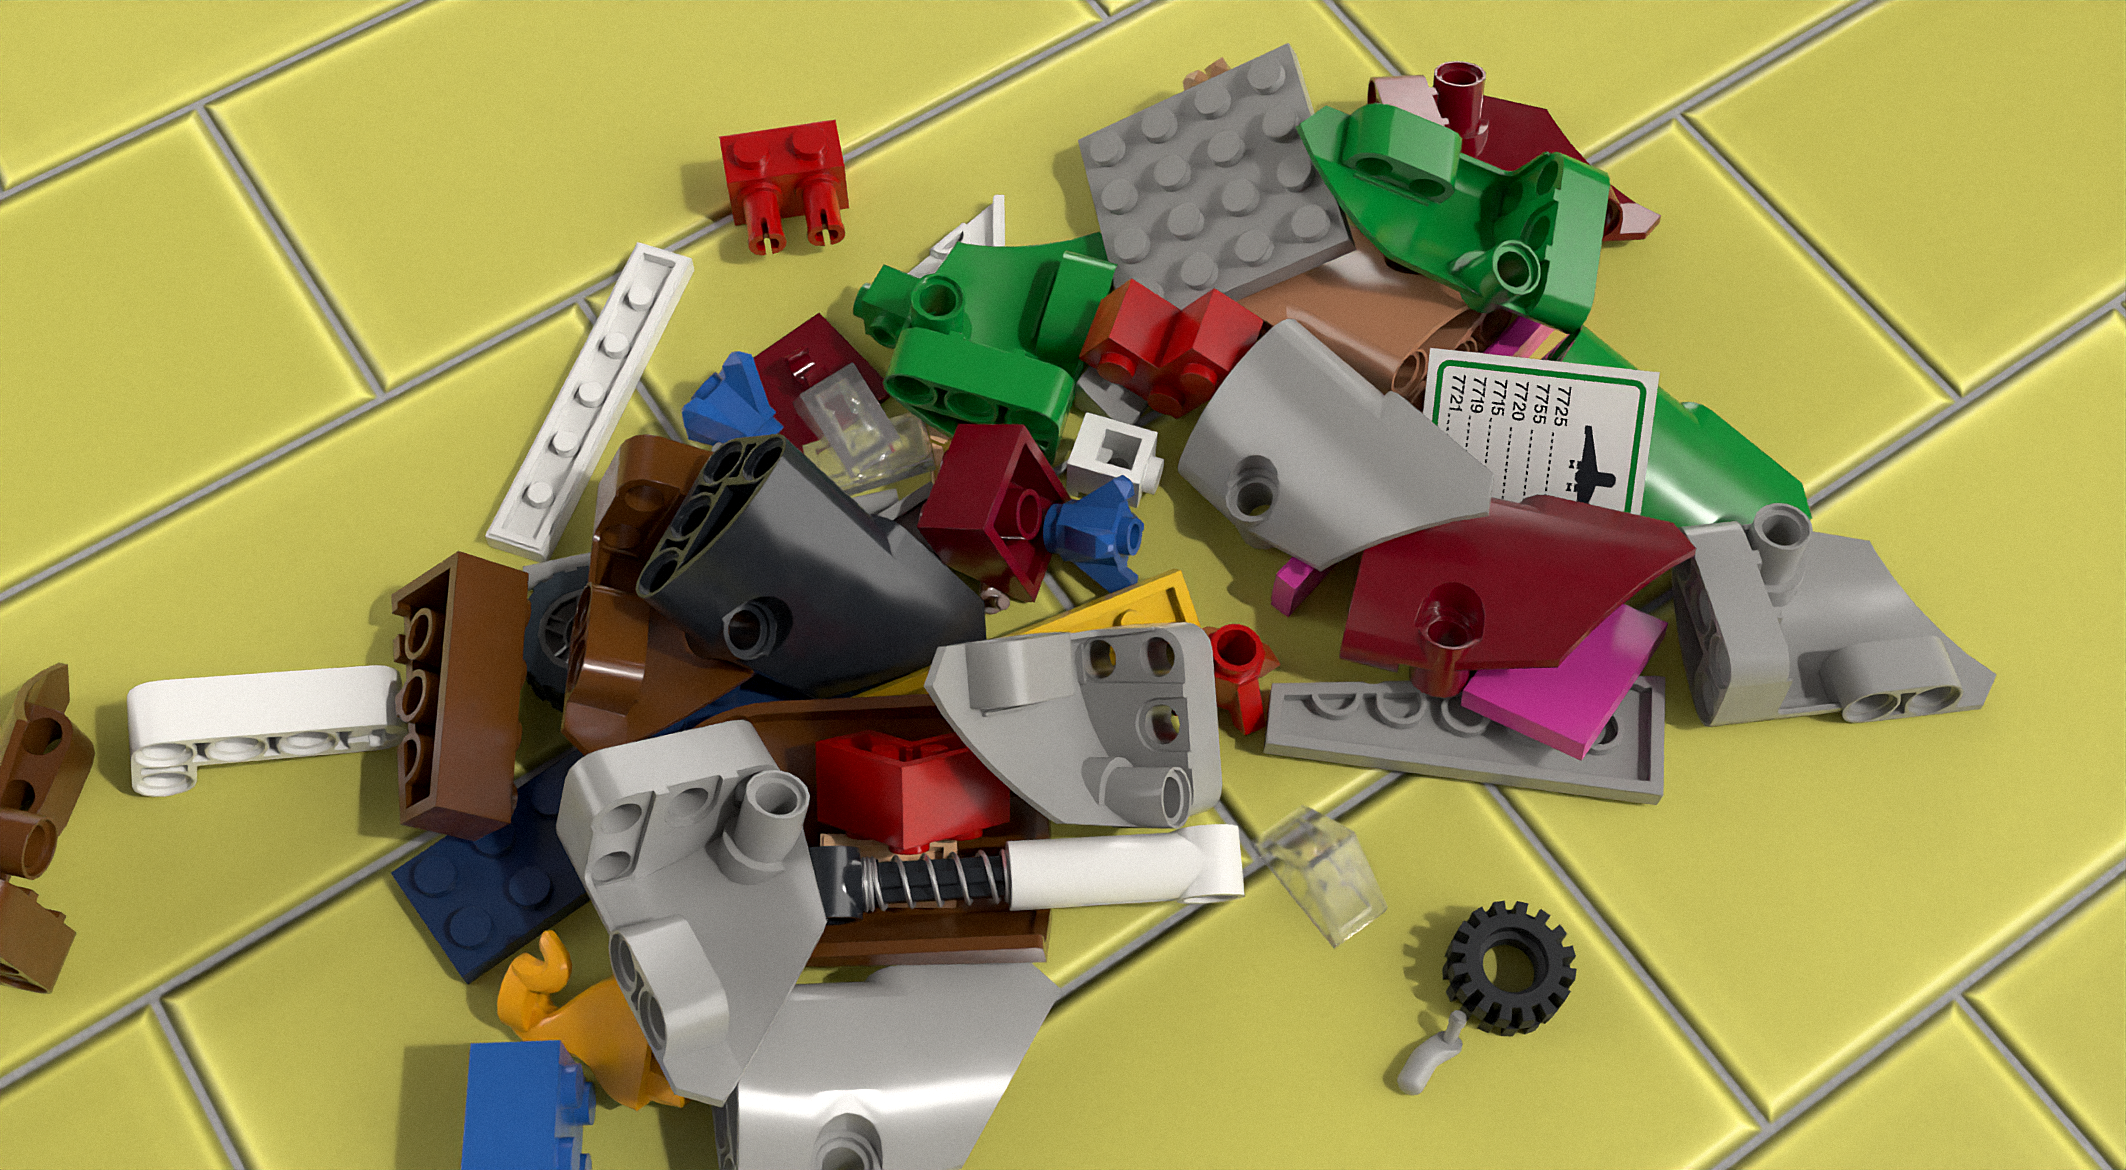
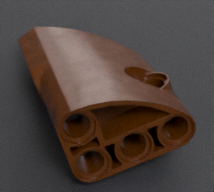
M635 435L626 439L620 445L598 485L588 583L581 593L573 620L561 733L584 756L601 749L637 742L651 737L711 704L757 674L729 660H707L696 656L688 647L685 632L678 629L642 600L636 592V585L641 572L703 466L714 452L656 435Z
M57 663L42 670L22 686L0 730V985L40 994L52 993L75 939L76 932L64 923L65 914L60 911L44 908L36 902L39 894L32 889L15 886L9 883L11 876L34 880L47 870L54 857L58 837L70 819L93 766L95 749L92 741L64 714L70 702L68 664ZM61 738L60 743L55 749L43 754L49 744ZM34 799V803L28 811L19 810L27 801Z

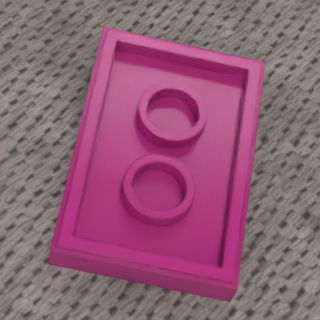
M1622 604L1594 629L1558 668L1477 670L1463 689L1461 706L1582 761L1663 641L1668 622Z

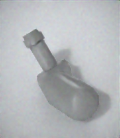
M1460 1010L1452 1012L1448 1019L1449 1024L1446 1031L1433 1035L1410 1054L1397 1078L1398 1086L1405 1094L1411 1096L1420 1094L1435 1068L1461 1052L1463 1044L1459 1034L1467 1022L1464 1012Z

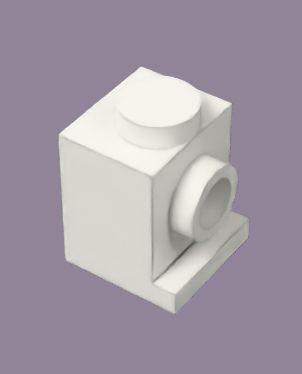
M1086 412L1067 463L1066 491L1069 495L1078 497L1080 492L1090 494L1112 479L1124 475L1134 485L1135 495L1128 499V506L1138 508L1143 492L1155 494L1163 471L1164 459L1155 457L1158 432Z

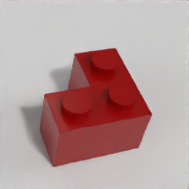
M1131 278L1101 300L1078 359L1095 368L1105 380L1122 385L1146 400L1148 405L1155 411L1178 419L1212 399L1229 373L1256 344L1264 320L1215 288L1181 310Z
M866 730L815 742L818 821L845 830L846 837L850 839L875 840L887 844L888 851L891 853L916 855L929 851L930 843L943 839L957 841L977 839L982 836V829L1010 822V788L978 759L956 732L911 742L873 730Z

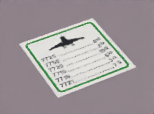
M1430 348L1423 415L1493 473L1494 480L1491 497L1520 503L1526 497L1533 495H1550L1640 515L1660 372Z

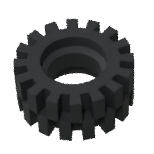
M1505 900L1493 902L1486 912L1482 906L1473 911L1468 921H1463L1444 956L1447 958V961L1442 968L1443 980H1450V985L1446 990L1450 1002L1459 999L1462 1003L1460 1011L1466 1014L1467 1020L1473 1014L1481 1020L1477 1029L1487 1033L1490 1032L1493 1026L1501 1027V1036L1513 1037L1518 1029H1523L1524 1035L1536 1031L1542 1022L1546 1024L1562 1006L1570 994L1569 988L1576 978L1577 969L1570 968V964L1576 957L1573 945L1563 947L1561 943L1567 935L1566 931L1560 924L1551 930L1545 924L1551 915L1542 909L1538 911L1535 917L1526 914L1528 903L1516 901L1512 910H1507ZM1499 945H1509L1523 951L1533 965L1534 979L1532 985L1520 992H1507L1494 986L1484 971L1483 958L1485 953Z

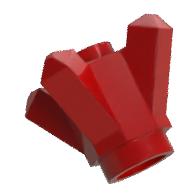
M1228 624L1221 628L1210 626L1202 628L1209 637L1213 650L1217 707L1230 712L1233 725L1245 736L1265 727L1258 678L1264 677L1281 665L1269 645L1261 642L1259 636L1247 626ZM1172 709L1171 713L1174 716H1177L1175 711Z

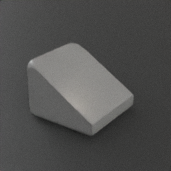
M1091 366L1088 367L1076 383L1075 407L1085 413L1088 412L1134 426L1149 407L1146 400L1122 385L1105 380Z

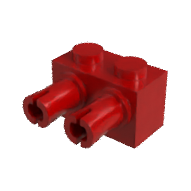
M836 119L719 137L735 226L746 224L748 248L755 255H766L764 239L766 238L770 240L772 254L783 251L787 240L783 232L781 219L805 215L807 239L814 246H825L822 232L824 229L828 230L831 245L837 244L844 239L846 232L842 224L840 210L849 208L845 165Z

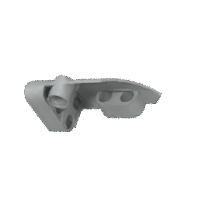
M1295 319L1283 320L1272 327L1233 368L1201 414L1178 464L1179 474L1236 526L1246 544L1253 548L1264 550L1275 547L1319 571L1355 553L1403 535L1450 522L1489 516L1494 480L1493 473L1406 399L1393 391L1383 395ZM1271 505L1261 515L1248 516L1258 506Z
M1773 503L1762 507L1756 513L1752 524L1741 525L1737 521L1677 527L1697 548L1693 557L1672 567V584L1683 664L1696 712L1704 726L1712 727L1841 712L1845 721L1865 723L1982 708L1997 674L1966 654L1915 605L1891 575L1870 541L1814 532L1812 523L1805 513L1794 506L1782 503Z
M1187 622L1130 624L1076 633L1048 632L1023 634L937 648L924 687L943 717L965 745L995 776L1015 794L1056 824L1112 826L1113 828L1179 829L1185 825L1188 817L1206 812L1217 804L1222 791V772L1213 650L1209 637L1197 625ZM1168 642L1173 648L1175 655L1173 667L1168 662L1166 656ZM1110 646H1112L1116 655L1115 668L1109 656ZM1172 709L1179 719V733L1172 726Z
M745 720L727 721L605 748L587 754L578 760L568 771L556 824L557 835L610 936L609 956L616 981L674 1095L721 1108L780 1013L827 923L802 826L810 799L808 789L799 778L788 772L780 771L753 725Z
M1032 963L896 965L880 969L868 976L865 981L795 984L762 1044L723 1107L711 1105L719 1170L962 1169L1061 989Z

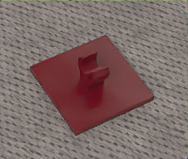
M820 313L753 358L768 403L776 411L774 418L784 426L779 434L784 435L805 456L812 454L891 397L884 389V378Z

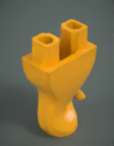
M553 930L543 932L539 939V947L545 962L527 952L522 953L512 961L501 983L497 999V1015L501 1023L510 1026L522 1041L561 1040L571 1056L579 1058L589 1066L602 1088L612 1099L633 1110L638 1111L651 1101L682 1108L693 1100L674 1095L614 974L591 986L560 1008L555 1006L551 993L559 992L566 986L572 973V961L565 945Z

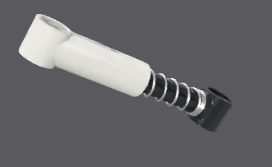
M1228 824L1184 827L1169 833L1006 841L1005 850L1001 849L998 856H987L983 850H979L975 857L959 858L955 852L951 851L946 859H930L926 853H923L918 860L902 861L898 855H894L890 862H879L873 856L871 858L867 856L866 858H861L860 849L852 846L808 847L827 920L826 926L860 922L863 920V910L868 912L870 909L873 912L875 908H880L882 911H885L888 904L907 903L911 909H914L917 902L936 901L937 905L941 908L947 900H965L966 904L970 906L973 899L993 898L994 902L998 904L1001 901V897H1004L1005 902L1009 905V910L1016 911L1177 900V903L1206 904L1232 901L1245 897L1238 826Z

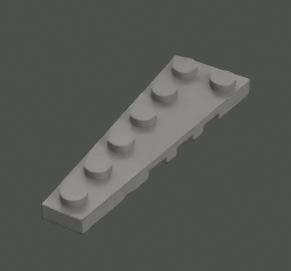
M1638 676L1582 761L1461 706L1463 691L1456 696L1446 698L1433 697L1422 693L1413 686L1411 681H1383L1379 684H1368L1365 682L1272 683L1263 751L1266 754L1657 805L1663 797L1665 677Z

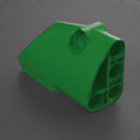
M1367 104L1358 108L1351 115L1326 105L1296 126L1309 157L1338 204L1361 233L1390 260L1460 292L1462 299L1468 307L1479 313L1488 314L1503 309L1565 334L1576 332L1587 320L1594 301L1610 189V178L1607 172L1559 152H1544L1515 171H1505L1461 153L1462 138L1455 131L1388 104Z
M1100 231L1072 240L1016 247L983 246L957 242L938 270L933 274L923 276L911 288L909 311L883 380L884 389L909 412L951 439L958 424H1024L1050 466H1052L1075 396L1076 383L1081 377L1085 362L1078 359L1101 300L1112 292L1114 286L1113 276L1118 264L1108 261ZM930 312H942V313H944V314H946V315H943V316H933V315H931V314H929V313H930Z
M1584 325L1576 332L1568 334L1540 359L1639 370ZM1658 385L1641 516L1673 522L1676 527L1737 521L1741 525L1753 523L1756 513L1762 507L1773 503H1782L1798 508L1807 515L1809 520L1812 519L1802 482L1714 411L1699 403L1679 402Z

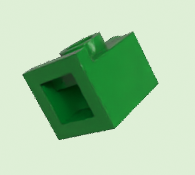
M883 264L872 284L866 282L862 285L854 301L853 315L864 320L865 334L870 335L880 345L895 349L909 311L911 288L919 278ZM930 312V313H929V314H931V315H933V316H943V315H946V314H944V313H942V312Z

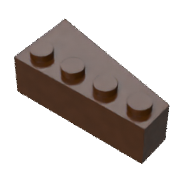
M457 551L391 595L392 614L404 617L405 635L398 634L393 639L394 662L406 665V682L403 688L395 695L396 717L407 722L409 734L403 738L397 748L400 825L476 841L511 823V816L514 813L518 799L517 787L514 784L516 752L522 739V725L518 720L520 690L524 685L527 675V664L523 659L524 635L531 616V602L527 599L528 572Z

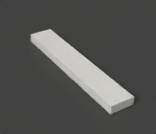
M637 242L485 535L490 547L539 563L550 560L694 272L692 258Z

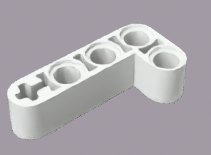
M370 665L158 680L135 686L127 695L132 787L135 792L141 795L166 797L180 794L193 788L197 782V766L376 751L397 746L408 734L407 722L396 717L395 695L402 689L400 672L388 666Z

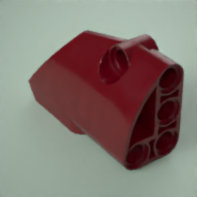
M1451 61L1438 65L1434 70L1433 87L1430 88L1424 75L1371 77L1369 80L1367 104L1380 103L1392 105L1447 127L1458 133L1462 138L1461 153L1502 170L1515 171L1544 152H1559L1590 165L1570 143L1547 109L1484 95L1486 72L1476 64L1465 61ZM1610 184L1602 242L1645 240L1660 223L1661 215L1635 203Z
M1533 495L1526 497L1520 503L1491 497L1489 516L1455 521L1419 530L1364 550L1343 634L1339 659L1396 673L1400 664L1410 666L1409 679L1414 687L1422 693L1442 698L1456 696L1461 693L1467 685L1470 670L1558 668L1579 644L1616 609L1664 572L1693 557L1697 548L1673 522L1550 495Z

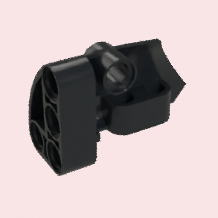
M780 434L735 438L721 445L710 456L645 565L636 585V592L642 600L678 629L685 632L688 647L696 656L707 660H729L813 699L832 697L930 666L938 647L987 640L985 604L973 590L901 525L889 518L869 514L784 435Z

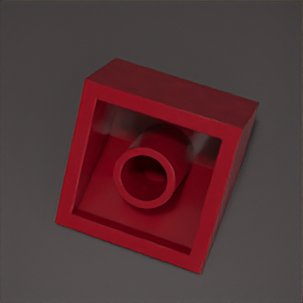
M958 424L949 448L942 457L940 470L928 500L922 506L917 529L943 564L1018 600L1035 603L1052 557V553L1046 550L1043 539L1046 514L1053 504H1064L1072 500V498L1024 424Z

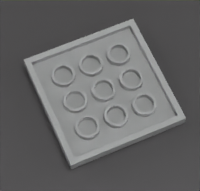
M1289 43L1078 140L1108 261L1118 264L1113 276L1115 289L1132 278L1181 310L1213 288L1232 300L1238 301L1357 250L1345 212L1325 185L1296 129L1297 125L1314 114V110L1297 55Z

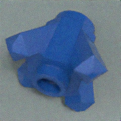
M740 351L732 352L722 365L719 374L717 372L712 374L694 393L691 401L681 409L688 440L712 446L718 442L724 444L735 438L779 434L784 428L774 418L776 411L768 403L752 354Z
M1121 475L1080 500L1072 499L1064 504H1053L1049 508L1044 521L1043 539L1046 550L1052 554H1060L1063 561L1073 562L1110 593L1138 583V575L1127 567L1129 555H1136L1140 548L1144 523L1131 512L1128 506V499L1135 495L1134 485L1131 480Z

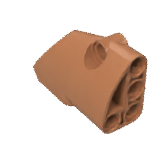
M1351 225L1349 227L1357 250L1235 301L1264 320L1257 340H1260L1279 322L1286 319H1295L1383 395L1389 391L1396 392L1422 414L1430 348L1484 353L1504 332L1512 317L1511 312L1503 309L1488 314L1476 312L1468 307L1462 299L1460 292L1390 260L1357 227Z

